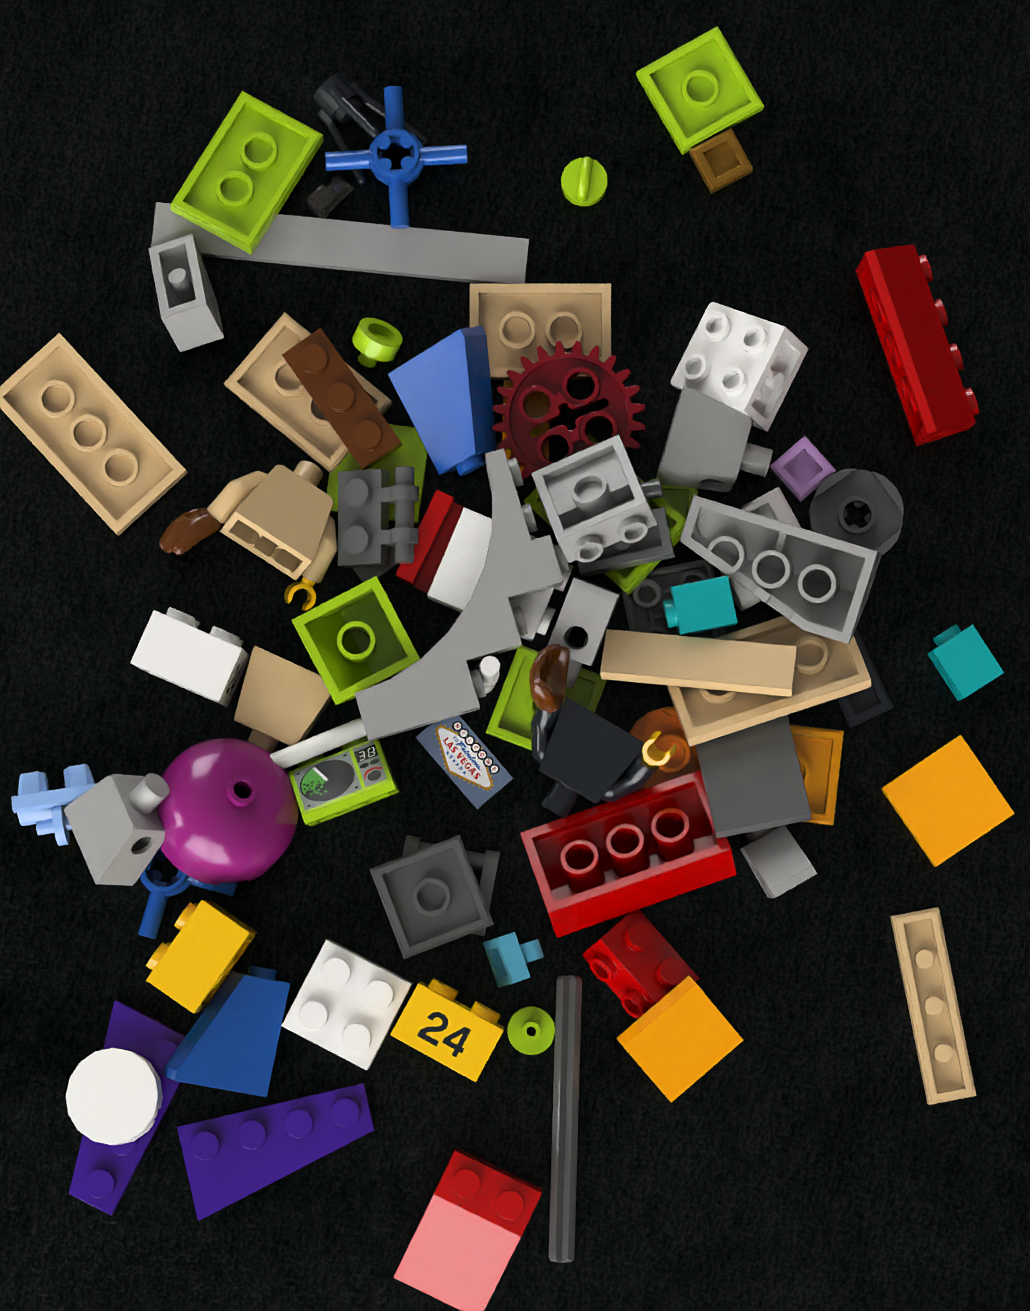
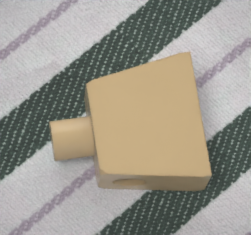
M254 646L234 721L253 729L248 742L262 747L271 754L274 752L278 741L291 746L305 740L331 702L332 697L319 674Z

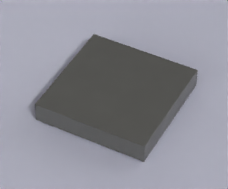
M460 835L370 869L404 959L494 925Z

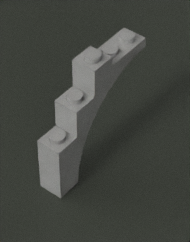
M504 448L485 453V463L492 494V532L485 566L470 601L449 632L420 660L391 679L355 693L369 742L479 710L478 698L486 696L479 669L469 671L467 663L520 648L522 646L520 636L528 634L521 607L511 608L509 601L561 586L564 582L562 573L569 572L568 562L560 545L553 546L550 535L531 540L529 533L537 531L534 515L529 503L525 505L520 504L516 487L524 485L516 458L507 460Z

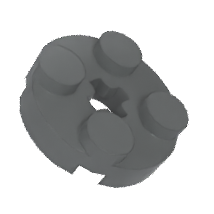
M844 469L832 474L818 487L808 509L810 531L868 548L882 555L896 543L903 525L904 508L898 490L885 476L873 471ZM852 503L856 509L862 506L867 508L869 513L864 517V521L867 524L865 527L859 528L856 524L848 526L845 523L844 519L848 515L845 509L847 505Z

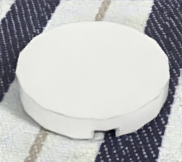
M118 1048L95 1051L82 1060L70 1076L66 1092L68 1114L78 1131L92 1141L109 1145L134 1142L147 1133L155 1122L154 1119L157 1116L158 1109H161L163 1100L160 1077L152 1064L135 1052Z

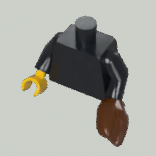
M551 644L539 652L530 670L529 684L531 697L537 706L531 721L532 756L540 763L539 771L555 780L541 805L566 819L579 795L594 804H597L600 799L605 802L614 803L641 789L659 766L664 765L672 757L677 746L674 744L669 751L663 752L655 745V740L662 733L660 731L654 732L646 742H643L568 697L563 703L567 688L570 651L569 648L560 646V644Z

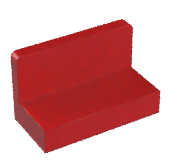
M436 490L418 527L419 544L414 545V563L400 564L395 574L397 580L426 594L430 590L458 520L465 508L455 503L454 497Z

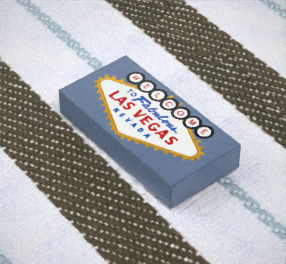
M460 716L432 723L416 736V739L477 810L513 780V777Z

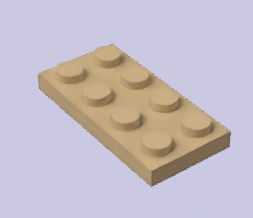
M60 333L0 386V408L118 536L188 473Z
M781 616L714 639L797 646L798 654L792 697L667 685L690 747L870 688L871 678L854 635L850 644L802 630L788 618Z

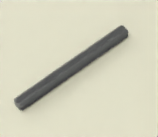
M561 975L556 980L549 1259L553 1262L563 1263L573 1261L575 1256L582 979L577 975Z

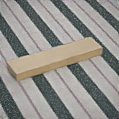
M606 629L600 675L601 679L792 697L798 653L797 646Z
M939 907L890 916L927 1104L931 1105L976 1096Z

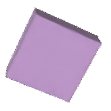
M806 436L801 438L769 466V470L799 503L816 490L824 480L836 472Z

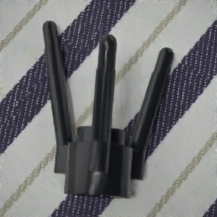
M336 74L317 89L313 96V100L321 107L317 117L328 128L339 151H351L336 120L341 124H345L353 118L371 137H378L379 131L360 109L362 104H364L385 120V107L366 94L356 82L349 84L341 74ZM404 121L405 130L414 134L422 145H426L428 139ZM350 169L358 184L363 185L366 182V178L362 170Z

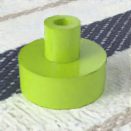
M364 318L359 322L352 337V342L361 352L358 361L366 367L373 368L377 361H392L403 342V338L400 332L389 323L376 318Z
M528 1006L519 1009L512 1015L508 1023L507 1033L510 1043L516 1050L524 1054L535 1055L545 1051L551 1045L555 1036V1026L551 1016L545 1010L535 1006ZM534 1027L536 1029V1033L534 1035H529L527 1033V1028Z

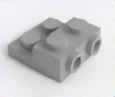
M619 435L531 473L557 542L568 563L576 560L580 562L594 561L601 556L603 548L621 540L626 543L637 542L646 536L648 528L657 525Z

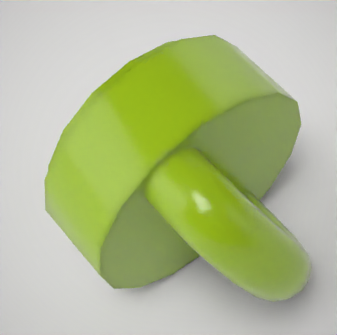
M586 156L571 161L564 168L561 176V189L565 198L572 204L580 207L591 206L598 203L605 195L608 184L607 174L604 167L598 161Z

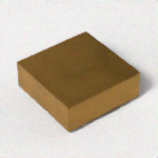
M732 128L690 149L689 154L711 194L753 172V167Z

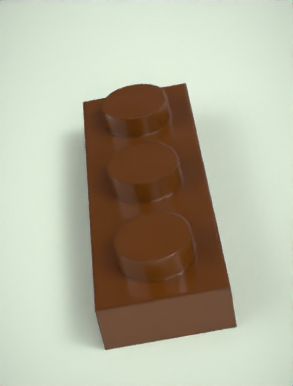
M321 328L282 354L285 361L362 470H368L402 446L397 435Z

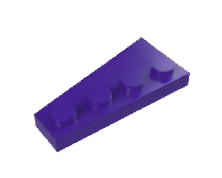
M119 1000L114 1001L103 1050L109 1048L128 1050L149 1061L160 1077L163 1100L161 1109H158L157 1116L154 1119L155 1122L150 1130L134 1142L109 1145L92 1141L84 1134L82 1136L69 1194L109 1215L114 1214L181 1082L163 1076L165 1065L186 1037L185 1034Z
M365 1083L178 1126V1134L198 1221L374 1131L375 1126Z

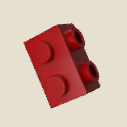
M639 909L628 913L583 953V957L589 963L593 974L612 989L621 1000L625 1011L637 1019L644 1015L686 977L690 976L695 982L700 979Z

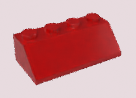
M914 244L865 252L856 269V273L916 447L970 429L976 423L974 415L979 414L977 400L970 387L965 389L963 387L958 372L964 369L962 357L955 343L949 344L943 327L948 326V318L942 301L940 299L933 300L928 285L929 282L933 281V276L926 256L924 254L918 256Z
M700 770L627 795L614 803L607 802L567 816L566 819L561 818L520 833L556 938L737 875L732 850L727 837L716 839Z

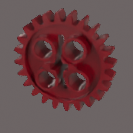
M556 341L555 355L551 356L548 355L543 347L539 346L537 347L539 361L533 363L525 356L520 357L525 371L519 374L508 370L506 373L514 382L512 388H497V391L507 398L506 404L492 406L493 411L504 415V421L493 425L492 430L506 433L507 438L501 441L497 448H504V450L513 449L514 454L509 459L516 458L518 465L521 463L525 465L521 473L522 480L524 481L532 477L531 473L554 463L548 461L544 453L545 444L552 437L560 436L567 440L569 451L566 458L596 445L588 437V427L592 421L598 418L610 420L613 426V433L610 438L619 435L625 449H641V445L631 436L632 432L646 430L644 424L634 421V415L646 411V406L632 403L631 399L642 390L640 386L626 387L624 383L631 376V371L625 369L615 373L613 370L617 365L618 358L612 355L602 363L600 361L601 348L597 345L588 356L584 355L581 341L575 342L572 353H566L562 342ZM585 374L591 376L595 384L591 396L583 400L574 399L569 389L572 380L578 375ZM536 393H544L550 398L551 406L549 412L542 418H531L526 409L528 399ZM602 399H607L609 402L606 408L578 417L575 420L577 427L573 430H570L565 425H559L540 436L531 437L530 435L532 429L555 422L564 417L562 409L567 406L574 412H579Z

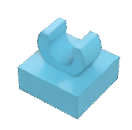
M515 932L483 942L498 988L530 978L526 963L544 957L538 939L519 945Z

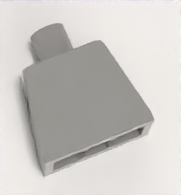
M683 386L676 404L656 479H660L662 485L730 492L737 479L739 470L765 477L773 450L747 442L753 421L750 416L690 387Z
M574 577L548 643V646L560 644V646L569 648L570 660L567 673V687L569 688L574 687L582 664L589 666L594 664L606 634V629H608L621 593L580 577ZM573 626L582 627L587 632L583 647L573 646L568 640Z
M149 773L145 777L122 774L109 775L64 809L95 884L133 886L163 844L165 829L160 821L156 807L168 796L169 787L166 781L159 775Z

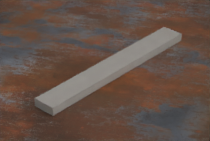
M156 202L151 247L193 234L201 256L478 284H525L529 239L414 227L392 229L391 225L278 214L253 255H250L172 212L170 208L171 203Z

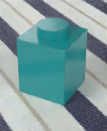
M728 576L673 586L669 590L671 599L663 600L668 628L676 627L678 636H690L730 628L738 623Z
M957 624L933 638L937 648L927 654L957 701L966 698L1004 673L973 625L963 631L960 630Z

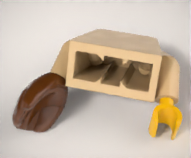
M300 461L293 472L283 465H276L269 474L255 471L230 481L209 507L194 509L177 517L161 536L159 546L166 553L174 552L177 555H182L222 527L221 533L294 580H297L302 575L301 582L292 583L287 587L284 597L286 603L289 604L293 599L295 591L302 588L305 589L307 600L301 610L307 611L314 606L316 601V593L313 587L315 583H321L338 549L335 520L329 515L333 500L331 496L317 488L323 478V472L316 464L309 461Z

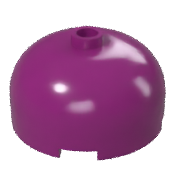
M237 738L205 740L183 751L162 774L161 777L168 784L169 794L156 807L160 821L165 829V838L160 849L168 860L186 875L212 885H218L220 882L236 883L246 880L249 882L270 869L291 843L298 822V802L288 772L277 765L270 757V753L262 747ZM235 789L243 794L241 798L235 794Z

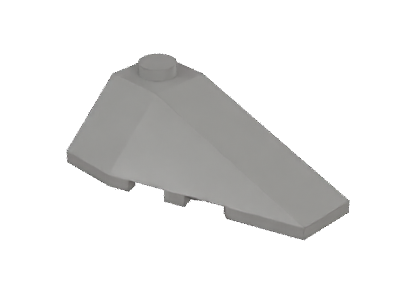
M695 495L680 538V542L730 576L802 630L850 644L868 600L882 555L868 548Z

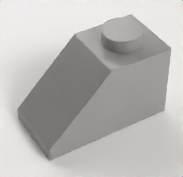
M190 234L148 248L161 319L179 351L183 352L224 338L218 303L194 235Z
M785 825L778 826L775 829L772 827L752 831L745 835L749 844L743 846L740 850L768 898H776L817 874L813 865Z

